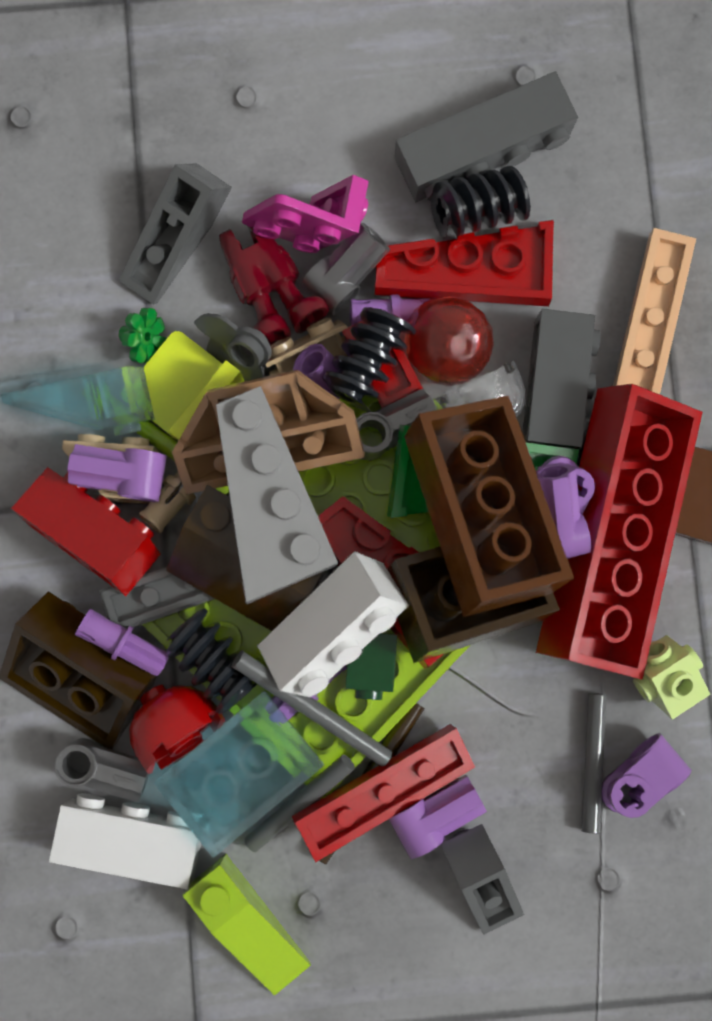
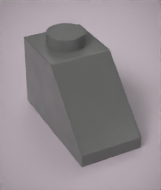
M483 824L472 829L462 830L456 833L452 839L441 844L483 935L524 915L506 870Z

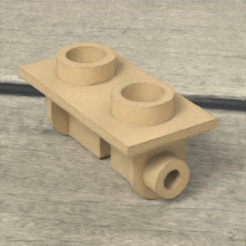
M330 317L310 325L307 328L308 335L295 341L291 337H286L271 344L272 355L265 365L267 368L275 365L276 369L270 371L269 375L293 371L294 362L298 355L305 348L313 344H322L334 357L336 355L347 356L341 347L345 337H341L339 332L347 328L346 324L339 319L332 322Z

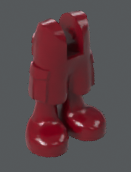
M247 226L254 244L243 249L229 228L219 234V241L230 268L231 283L241 303L254 307L257 323L252 328L262 332L270 345L291 336L287 323L279 315L269 296L271 292L278 293L296 333L307 331L310 325L322 320L327 315L329 308L323 298L320 296L304 297L294 284L300 273L289 253L281 245H278L275 239L260 237L253 232V227Z

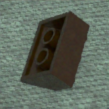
M207 484L182 527L166 571L273 631L318 587L327 570L247 604L231 500L229 496Z
M48 591L15 623L1 667L0 679L105 748L113 749L142 705L140 698L152 689L157 676L148 673L119 656L114 661L111 659L112 654L81 637H77L75 633L85 614L77 610L71 603L63 601Z

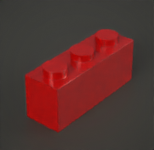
M47 467L11 509L31 529L126 597L161 555L151 541L154 533L134 517L129 522L119 517L120 509L103 495L99 494L96 499H93L86 494L88 488L69 484L68 472L62 477Z

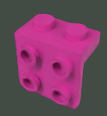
M351 175L311 196L310 205L283 194H276L245 211L242 223L253 227V232L260 237L268 239L282 238L292 242L296 250L305 253H317L325 247L338 244L340 241L359 233L360 223L368 209L366 192L369 181L356 175Z

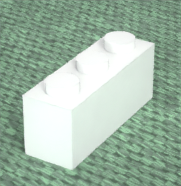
M354 552L258 645V648L280 691L311 697L324 690L329 680L340 669L355 661L361 655L362 649L379 633L385 632L392 627L396 617L409 604L382 562Z
M85 793L77 794L76 799L72 798L61 805L49 858L50 863L188 890L195 877L205 824L194 822V815L180 811H168L167 816L149 813V806L133 802L122 803V808L105 805L104 797Z

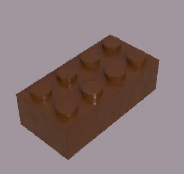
M509 395L419 413L404 438L463 617L552 594L574 579Z

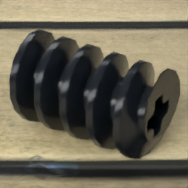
M513 166L502 167L499 172L494 169L486 171L483 175L479 173L471 174L467 179L463 177L454 178L450 184L447 181L437 182L433 187L431 196L433 219L439 234L443 238L447 236L448 225H451L456 236H462L465 232V221H467L472 232H478L481 229L482 217L488 228H495L498 223V214L504 224H511L514 220V210L517 217L523 221L528 220L531 211L530 196L526 182L520 172Z
M364 307L360 312V317L365 324L355 323L350 329L352 336L356 340L345 339L341 345L342 350L347 356L336 355L332 360L333 366L339 373L326 371L322 378L332 392L342 400L362 411L370 412L371 410L362 401V398L364 396L379 397L380 394L371 385L372 381L388 382V376L381 370L382 364L393 367L398 365V361L391 355L390 351L392 348L406 351L408 346L399 335L405 333L414 336L416 329L407 321L391 312Z
M204 608L191 616L168 637L166 641L172 639V642L166 654L170 658L185 654L179 664V669L181 672H185L195 667L197 668L191 683L197 686L209 682L210 684L203 697L206 700H210L221 695L222 699L216 712L223 714L229 711L258 684L253 683L251 679L232 667L235 657L243 650L230 655L227 653L233 638L231 636L220 640L214 638L221 625L219 622L204 627L202 622L208 613V610Z

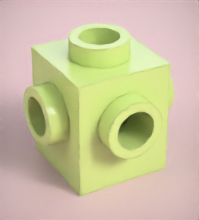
M668 635L651 642L643 680L633 679L635 687L648 703L652 701L673 720L711 695L699 672L703 668L702 661L689 645L686 644L682 647Z

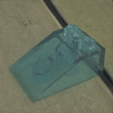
M264 690L153 783L214 858L325 764Z

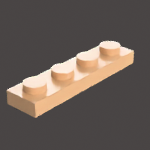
M653 228L649 233L613 386L633 383L660 394L697 238Z

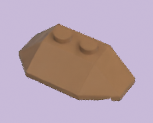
M299 370L210 389L205 393L172 451L185 493L191 494L204 491L207 484L213 488L228 486L216 404L261 386L298 471L365 457L354 411Z

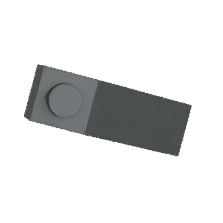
M197 163L175 164L118 281L152 304H157L212 227L232 187Z

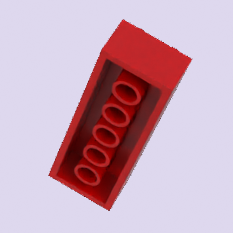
M633 383L597 388L579 468L591 474L595 484L593 496L583 513L590 532L591 550L588 554L567 558L574 579L553 592L560 610L543 620L535 653L643 680L702 411ZM577 484L578 489L582 491V487Z

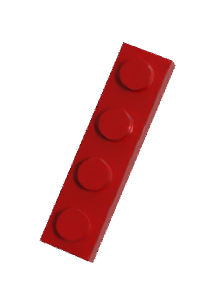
M449 724L392 757L385 766L381 767L379 765L291 816L312 858L317 862L475 768V765L457 728Z

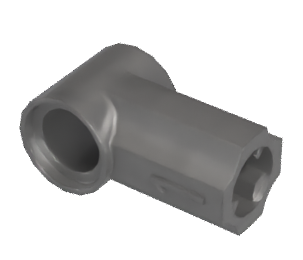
M360 223L359 233L346 238L331 256H326L317 262L306 274L302 284L314 296L323 298L329 308V312L332 315H336L350 304V299H354L361 289L359 284L390 251V248L377 232L365 223Z
M424 389L414 392L380 410L364 413L356 419L359 431L365 427H373L382 436V443L378 446L371 447L363 444L365 457L360 459L369 461L378 459L386 451L397 446L400 425L411 426L419 413L437 410L431 397Z
M85 738L74 740L61 750L54 764L57 778L67 786H85L135 802H140L149 778V774L145 771L137 757L99 746L97 742ZM81 751L87 755L90 760V770L88 772L79 773L73 770L69 762L71 752Z

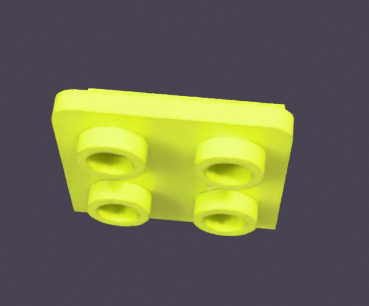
M175 331L170 334L124 391V398L175 440L179 441L208 390L245 381L241 372L227 360L222 364L184 333Z

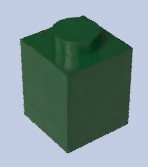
M379 633L362 649L361 655L355 661L347 664L346 689H355L354 698L382 700L383 692H393L397 635Z

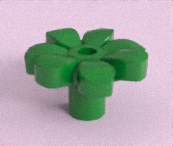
M144 307L141 308L140 314L129 313L125 319L126 325L120 328L118 336L123 346L131 347L129 359L135 363L146 364L167 338L159 335L165 330L163 319L157 317L155 309Z

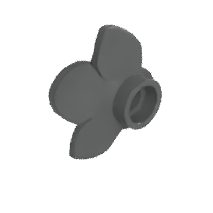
M203 314L194 321L196 327L210 337L206 351L222 364L227 360L241 372L244 381L265 377L264 365L271 358L272 350L262 332L246 326L238 327L224 316L218 314Z

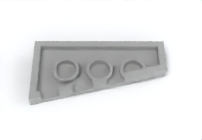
M261 386L216 404L246 603L249 604L338 565V562Z

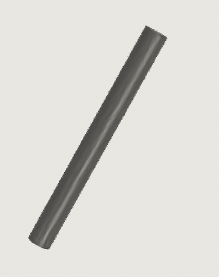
M241 651L235 657L232 663L234 669L381 767L388 763L392 755L391 750L314 698L280 691L269 668L244 651Z

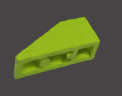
M227 854L195 878L188 890L186 889L182 895L211 934L274 996L311 966V962Z

